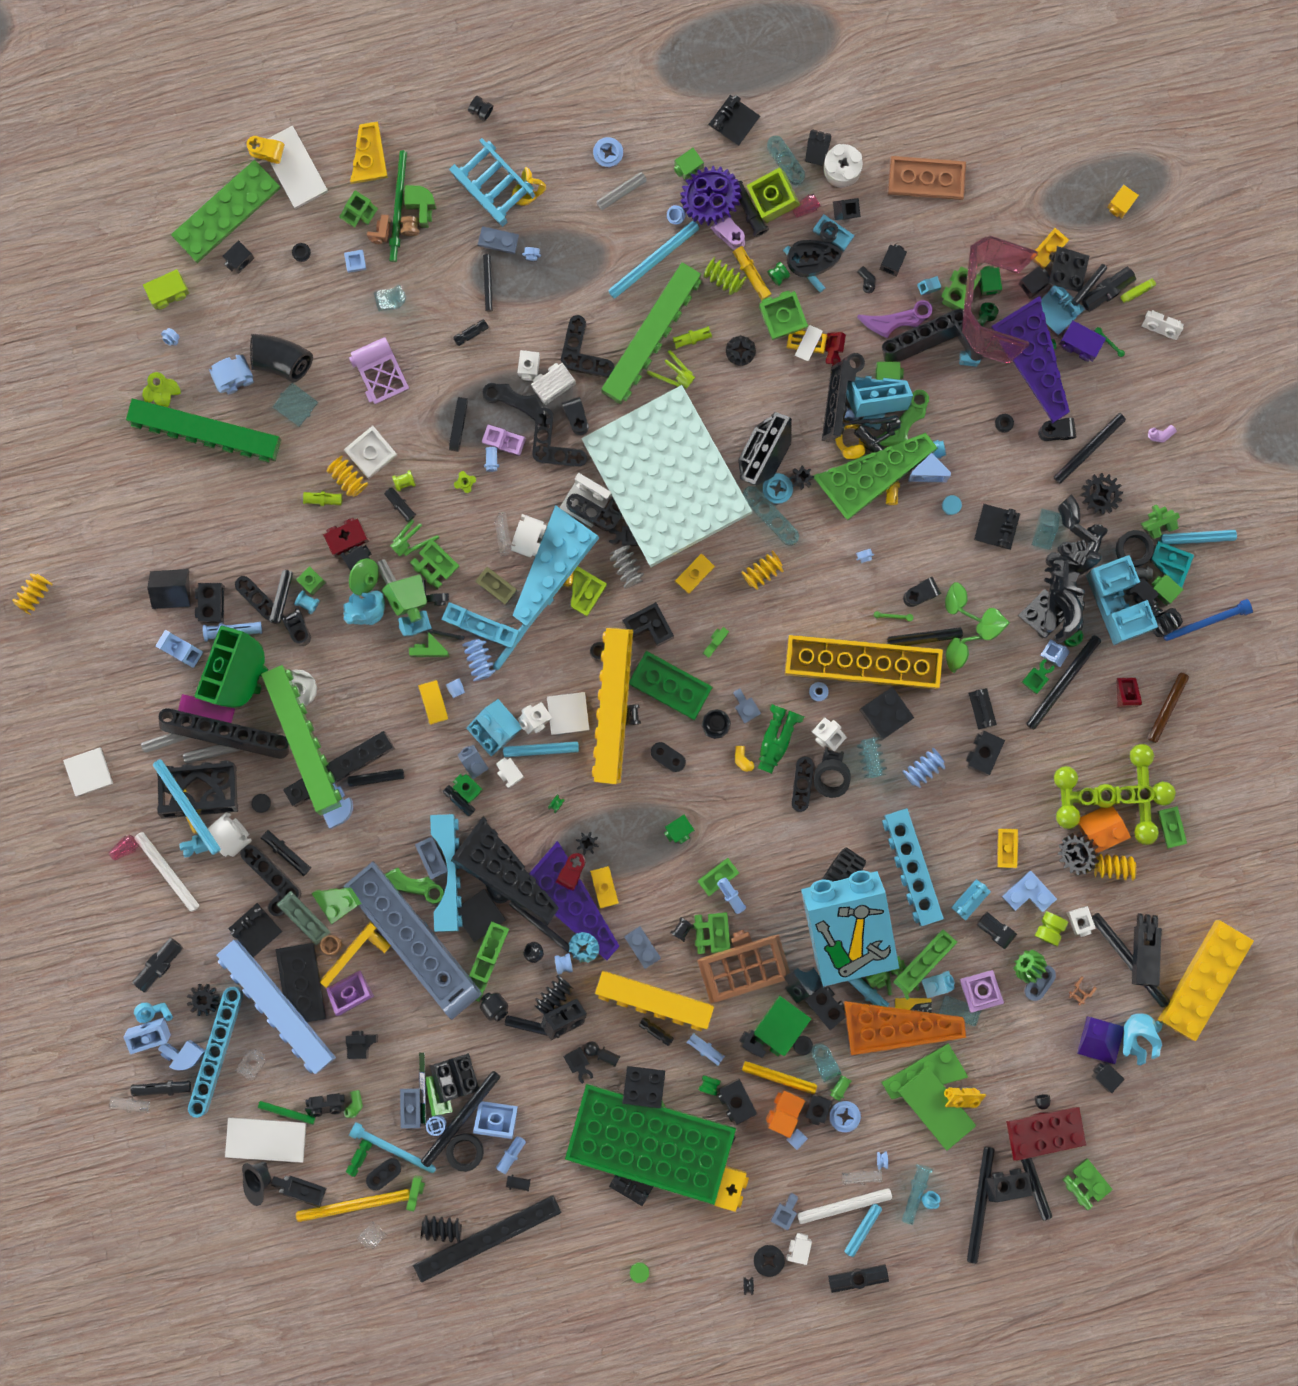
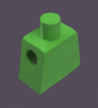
M420 574L388 583L382 589L397 616L408 613L411 623L422 619L419 610L427 604Z

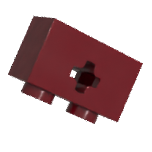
M350 518L343 522L344 525L338 528L333 526L326 530L327 533L323 534L334 557L348 552L355 546L359 547L369 542L358 518ZM345 532L348 534L347 540L343 538V533Z

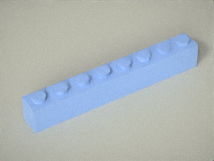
M238 939L230 942L216 955L219 958L218 963L224 969L227 968L231 972L230 977L236 984L240 983L244 988L242 990L249 999L252 998L255 1001L256 1009L260 1013L264 1012L268 1017L267 1022L270 1026L279 1030L280 1038L293 1047L291 1049L297 1058L301 1057L305 1062L304 1066L310 1073L317 1074L336 1059L335 1055Z

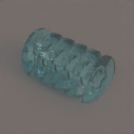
M879 737L862 740L857 745L858 749H863L858 755L865 757L860 763L867 764L862 768V771H868L864 775L866 779L887 775L882 773L887 767L880 765L885 762V759H879L883 752L877 751L881 744H875L880 739Z

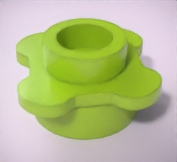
M461 471L458 474V480L454 482V487L456 489L460 488L465 493H470L476 478Z

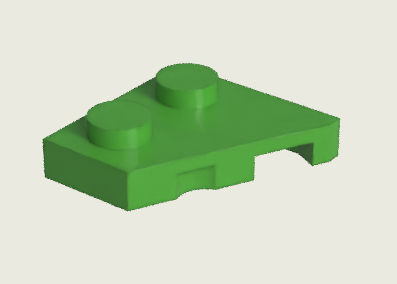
M351 887L323 891L316 890L311 893L331 924L337 922L362 904Z

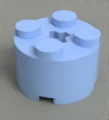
M235 355L236 359L234 360L228 357L211 366L212 369H209V372L218 392H227L229 395L237 392V388L240 386H249L254 383L253 375L244 355Z

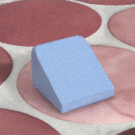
M1050 639L1041 656L1056 666L1061 667L1070 651L1066 646L1057 644Z

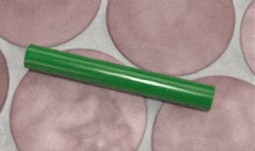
M260 1101L258 1105L259 1109L314 1125L316 1117Z

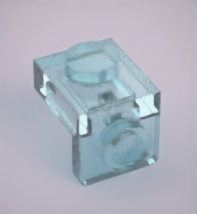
M396 285L393 289L374 292L378 311L399 309L406 300V295L401 285Z

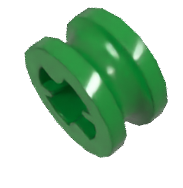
M557 794L548 806V809H553L556 814L565 799H560Z

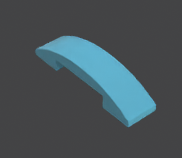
M450 602L441 619L465 631L511 649L519 633V630L475 614Z

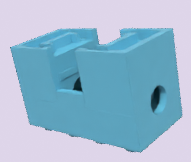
M1130 555L1096 567L1086 574L1113 645L1146 634L1158 627L1148 600L1130 607L1123 598L1125 590L1132 588L1140 582Z

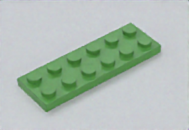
M254 159L178 227L171 236L198 263L279 191L281 187Z

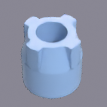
M460 678L446 684L453 698L465 693Z
M796 1128L791 1137H788L786 1140L798 1150L808 1138Z

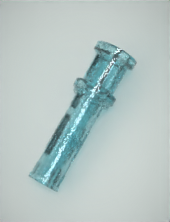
M916 1164L917 1170L914 1179H911L912 1188L901 1219L902 1222L911 1225L914 1224L923 1191L928 1188L927 1181L929 1175L933 1172L932 1168L922 1164Z

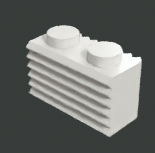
M555 363L548 369V373L545 375L539 374L532 380L531 386L544 405H547L576 384L563 363L559 365Z

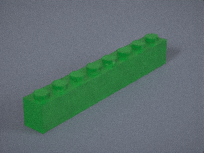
M133 398L131 399L126 421L131 424L130 427L141 430L144 427L154 434L163 432L167 433V436L170 438H186L185 441L196 444L197 441L202 442L208 448L215 449V446L221 447L224 452H241V456L247 458L256 456L259 457L258 460L269 463L270 460L276 462L281 444L280 437Z

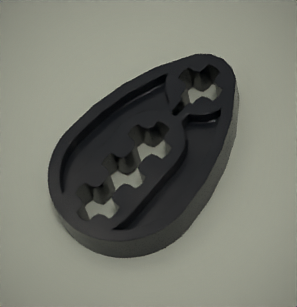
M801 240L791 246L787 254V265L797 276H816L826 272L838 263L841 258V250L827 242ZM830 252H832L833 255H836L834 259L832 258V256H828ZM812 254L818 257L816 261H814V258H810ZM803 255H805L806 258H809L807 262H805L804 259H801ZM794 256H796V259H801V260H799V262L796 263V261H795V260H792V259H793Z

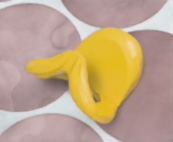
M527 167L523 169L521 179L530 184H537L539 187L537 191L532 190L535 194L533 199L526 193L516 203L520 206L529 205L546 190V184L540 179H533L532 172ZM519 184L514 187L511 197L522 188Z
M846 425L844 426V430L849 428L856 430L860 425ZM842 435L835 439L836 445L841 450L844 458L857 459L865 454V446L860 439L858 445L846 447L843 444Z

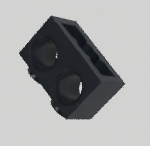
M198 583V588L195 589V598L198 599V607H195V618H198V622L224 623L225 585L222 583ZM208 589H213L214 591L211 598L205 597ZM208 608H213V615L211 617L205 616V611Z
M822 985L804 1000L826 1027L832 1030L846 1018L845 1006L841 1001L837 1003L833 998L835 993L829 986L825 988ZM820 993H824L827 997L824 1004H818L816 1001V997ZM833 1008L839 1011V1016L836 1019H830L829 1011Z
M576 998L545 1014L541 1026L552 1041L583 1025L587 1013Z
M1021 1168L1009 1170L1010 1173L1008 1174L995 1172L992 1173V1177L985 1178L989 1201L998 1203L1032 1196L1029 1172H1023ZM1017 1179L1019 1180L1018 1187H1016L1015 1185ZM999 1182H1001V1185H1002V1188H1001L1000 1191L998 1190V1184H999Z

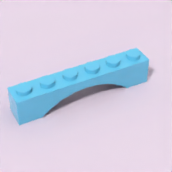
M454 814L430 815L431 835L443 851L448 871L444 896L434 911V932L459 931V927H462V915H458V908L462 907L461 896H458V888H461V877H457V869H460V867L451 862L456 850L460 848L459 838H456V830H459V820L455 819Z

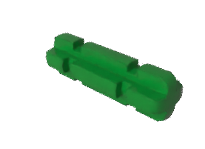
M365 1139L361 1141L360 1149L357 1148L350 1162L352 1164L346 1170V1173L352 1177L357 1175L358 1167L361 1168L368 1154L366 1152L372 1147V1143Z

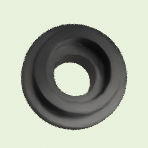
M1000 414L995 420L996 429L1002 433L1009 432L1014 426V420L1009 414ZM1001 421H1006L1007 426L1003 427Z

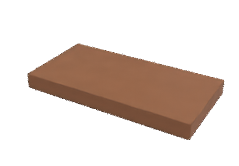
M891 156L888 195L963 200L966 161Z

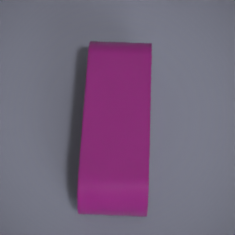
M182 694L178 711L232 723L235 708L216 705Z

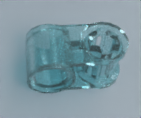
M821 1043L815 1044L811 1055L823 1082L841 1075V1070L829 1048ZM819 1048L825 1050V1052H823V1057H820L819 1055L816 1056V1054L819 1053Z

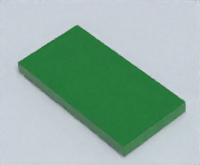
M645 651L629 680V685L694 721L713 688L711 685L648 651Z

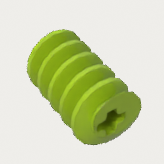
M714 257L705 269L704 278L710 277L711 283L717 280V287L723 284L722 290L726 291L729 289V295L737 293L747 277L739 279L740 272L733 275L734 268L727 271L728 264L721 267L722 260L715 263Z

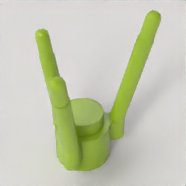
M668 350V354L682 370L678 369L667 359L665 363L678 373L675 378L678 382L647 371L648 375L676 387L682 385L685 389L695 379V376L692 375L693 373L686 368L671 350Z

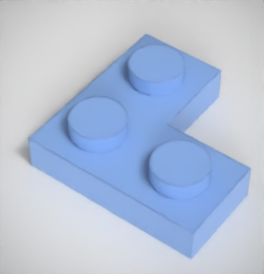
M1032 871L1025 874L1001 896L1014 911L1030 899L1041 912H1044L1057 900Z

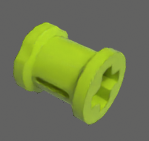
M411 470L397 477L395 475L392 476L398 492L403 488L416 486Z

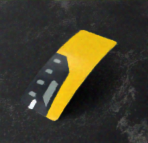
M895 998V1008L932 1013V999L909 998L906 1000V998Z

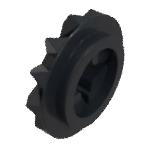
M740 335L733 337L727 343L726 356L734 365L744 366L754 359L756 348L754 342L749 337ZM740 343H742L743 349H746L743 352L742 358H740L739 352L735 351V349L739 348Z
M764 1245L754 1255L755 1269L763 1276H776L784 1267V1255L774 1245ZM764 1254L768 1257L774 1256L772 1261L775 1267L770 1264L763 1266L766 1261L763 1256Z

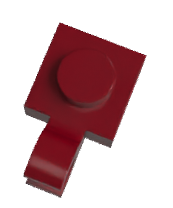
M827 333L826 347L824 349L828 353L826 364H832L833 366L841 361L839 353L844 351L845 333Z

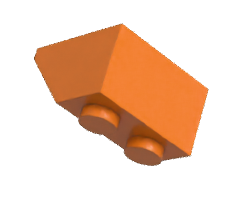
M1113 806L1110 808H1099L1080 817L1078 826L1083 836L1087 834V840L1093 839L1092 845L1098 846L1095 852L1099 853L1131 838L1122 818Z

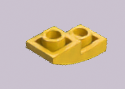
M437 680L418 685L429 724L447 720L448 716Z

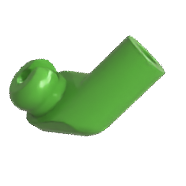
M360 1090L350 1092L352 1103L344 1110L346 1118L356 1117L363 1108Z

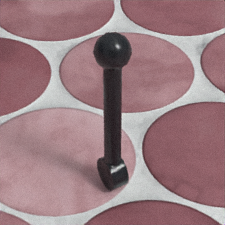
M433 629L425 631L427 634L433 633L459 640H464L465 636Z

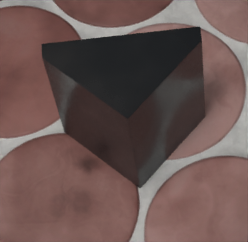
M189 569L150 571L147 589L152 609L191 607Z

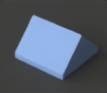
M931 453L912 471L908 482L946 483L951 476V472Z
M482 1101L478 1105L473 1133L512 1139L518 1106Z

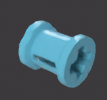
M301 591L294 605L301 606L311 615L316 610L320 600L313 599L306 595L305 591Z

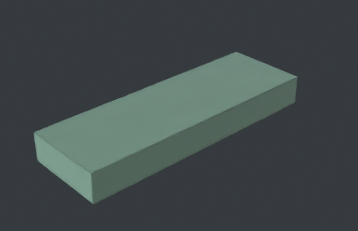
M292 891L277 903V906L316 945L330 933V930Z

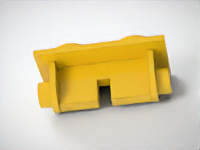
M949 1087L944 1092L945 1097L949 1100L945 1106L977 1108L986 1094H980V1091L976 1088H962L960 1090V1088Z

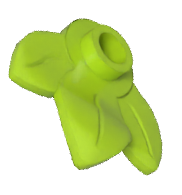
M154 372L148 376V385L143 389L142 396L145 402L150 403L154 400L157 405L168 407L171 395L181 394V389L175 380L167 379L160 372ZM155 378H158L160 380L159 385H155L153 383V380Z

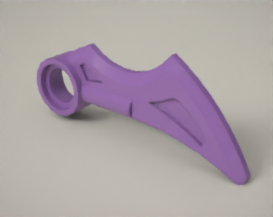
M921 300L911 310L885 316L858 315L857 318L873 332L888 338L892 331L898 327H918L931 316L932 306L928 301ZM919 306H926L928 313L920 315L917 309Z

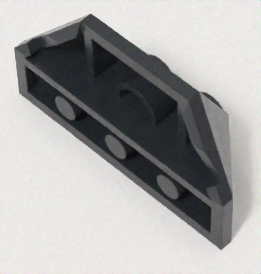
M774 412L771 417L765 419L754 428L738 459L740 479L742 481L757 486L775 476L792 442V418Z

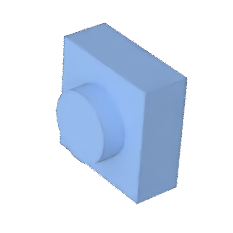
M363 250L344 253L348 273L367 270Z

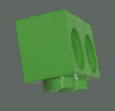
M962 266L958 271L954 270L950 281H952L950 288L945 287L941 295L944 298L942 304L953 310L965 309L981 276ZM964 277L969 283L963 285L960 283L959 278ZM957 294L960 300L953 301L951 295Z

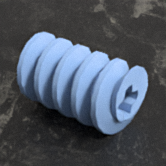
M480 639L462 644L463 647H468L464 651L465 654H471L466 658L467 661H473L469 665V668L475 669L471 672V675L478 676L473 681L486 679L496 672L489 669L493 665V662H487L491 655L484 654L489 648H483L482 646L487 642Z
M932 748L933 754L929 751L926 752L927 758L920 757L921 763L915 761V768L908 766L909 773L905 770L902 771L913 786L921 788L919 781L927 783L926 776L932 779V771L939 774L938 767L945 769L944 760L935 748Z

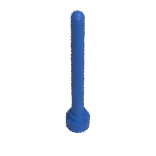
M1248 599L1242 600L1235 608L1174 630L1168 635L1163 636L1165 641H1169L1238 614L1246 616L1253 613L1251 603Z

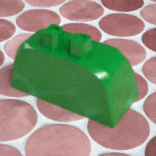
M220 626L195 692V698L224 707L239 708L246 704L253 694H260L262 686L257 683L260 676L262 677V673L269 670L264 666L265 652L263 646L243 631Z

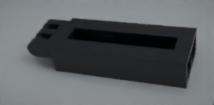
M1137 914V926L1134 927L1133 985L1149 987L1160 985L1162 928L1158 927L1157 915H1153L1151 920L1150 914H1145L1143 921V914ZM1144 933H1147L1145 941H1149V946L1144 945Z

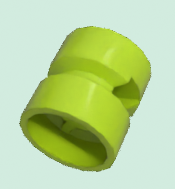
M1046 911L1041 920L1043 926L1038 927L1034 936L1058 947L1062 938L1060 933L1065 932L1069 922Z

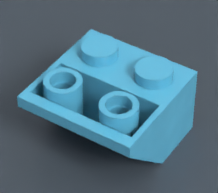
M497 699L485 707L466 729L492 757L513 739L522 728L515 717Z

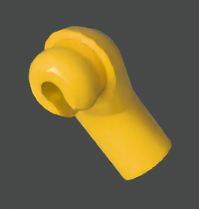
M735 746V764L742 771L748 772L754 769V763L745 757V746Z

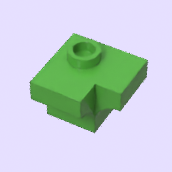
M355 190L339 218L354 228L359 221L369 225L378 208L371 203L370 199Z

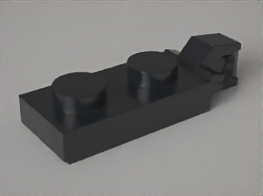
M274 1176L271 1182V1186L280 1189L279 1193L283 1194V1196L320 1208L327 1190L326 1187L293 1176H285L284 1179Z

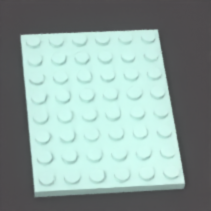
M682 385L581 438L650 567L753 513Z

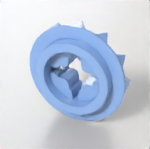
M610 137L600 139L593 149L595 161L602 167L610 168L617 165L623 157V148L620 142ZM611 147V153L614 154V156L609 155L605 159V153L603 151H608V149H610Z
M840 1101L833 1105L830 1111V1122L836 1130L851 1132L860 1123L861 1114L855 1104L849 1101ZM847 1108V1114L853 1119H846L844 1125H842V1118L837 1114H844Z

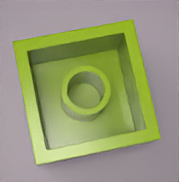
M780 167L746 185L761 218L766 223L800 206L786 173Z

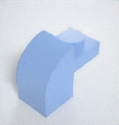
M167 630L164 631L156 644L157 648L192 668L195 667L203 654V651Z
M333 784L335 790H339L342 796V800H340L342 807L323 814L330 829L345 823L353 811L352 799L347 798L343 800L345 796L341 786L337 787L336 784Z
M192 1040L187 1041L181 1051L169 1043L162 1044L158 1048L162 1052L160 1054L162 1057L169 1061L171 1059L174 1060L169 1066L174 1070H186L195 1066L205 1054V1050Z

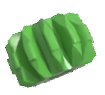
M1025 950L1023 955L1019 954L1020 958L1015 961L1016 966L1013 968L1017 977L1028 984L1030 982L1036 983L1037 978L1042 979L1041 975L1046 973L1044 968L1048 965L1044 956L1035 950Z

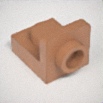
M381 215V220L377 221L376 231L378 233L367 232V237L372 243H388L391 226L389 215Z
M744 930L733 933L734 937L730 939L734 948L752 942L749 932H744ZM751 950L742 953L743 958L754 955L755 951Z

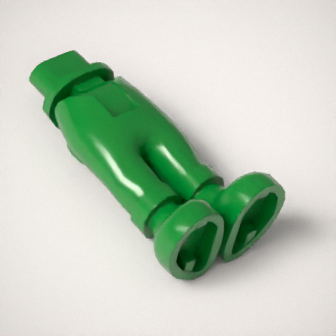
M773 704L770 706L773 720L771 719L761 744V757H759L761 761L758 769L771 774L774 767L778 766L777 763L783 758L789 746L792 732L795 729L793 726L796 723L803 722L805 717L789 711L781 734L777 738L787 709Z

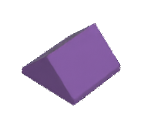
M360 970L326 988L336 1016L342 1015L374 997Z

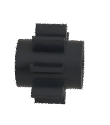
M803 465L799 471L794 468L792 472L795 475L789 478L794 482L792 487L798 486L800 490H803L804 485L809 488L811 486L809 480L814 479V476L810 475L811 469L806 470ZM799 475H802V478H805V480L802 481L801 478H798Z
M589 832L588 836L581 833V840L576 839L577 842H580L577 850L584 849L583 855L589 850L594 854L593 848L599 847V845L595 844L598 837L592 838V832ZM587 838H590V842H592L593 845L588 846V849H585V845L582 844V841H586Z

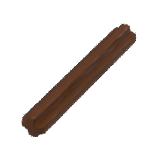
M1182 672L1178 674L1147 737L1149 741L1153 743L1158 742L1189 679L1187 674Z

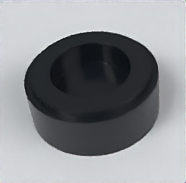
M802 1035L795 1041L793 1048L797 1054L807 1055L812 1051L813 1043L809 1037Z

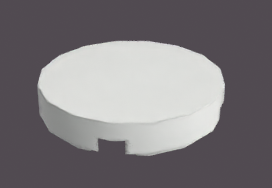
M292 670L294 679L291 681L293 686H297L301 694L298 697L299 701L307 706L314 700L317 694L316 681L311 674L304 670Z

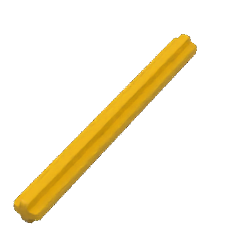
M405 1189L320 1206V1208L316 1207L297 1211L296 1220L297 1222L406 1201L409 1200L410 1190Z

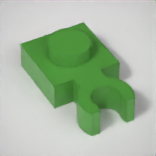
M724 627L721 630L716 629L711 636L712 642L703 652L707 658H710L729 634V631Z
M415 1175L413 1178L406 1210L414 1212L418 1196L423 1194L425 1183L422 1182L423 1177Z

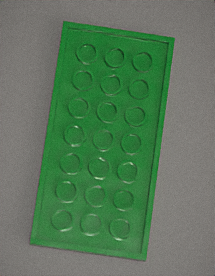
M586 1084L565 1160L715 1205L736 1128L664 1106L658 1109L622 1104L623 1094Z

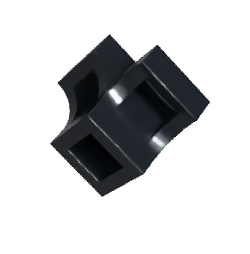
M796 968L784 977L789 984L785 989L795 1003L807 998L823 985L820 975L814 968L807 972Z
M352 1031V1034L347 1035V1059L369 1058V1048L373 1043L378 1042V1034H364V1031Z

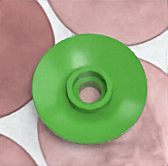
M366 558L354 565L349 575V587L354 594L362 596V593H368L373 590L379 577L377 563L372 559Z

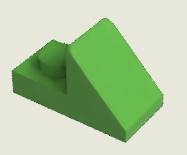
M428 633V648H425V644H414V648H409L410 657H449V652L430 633Z

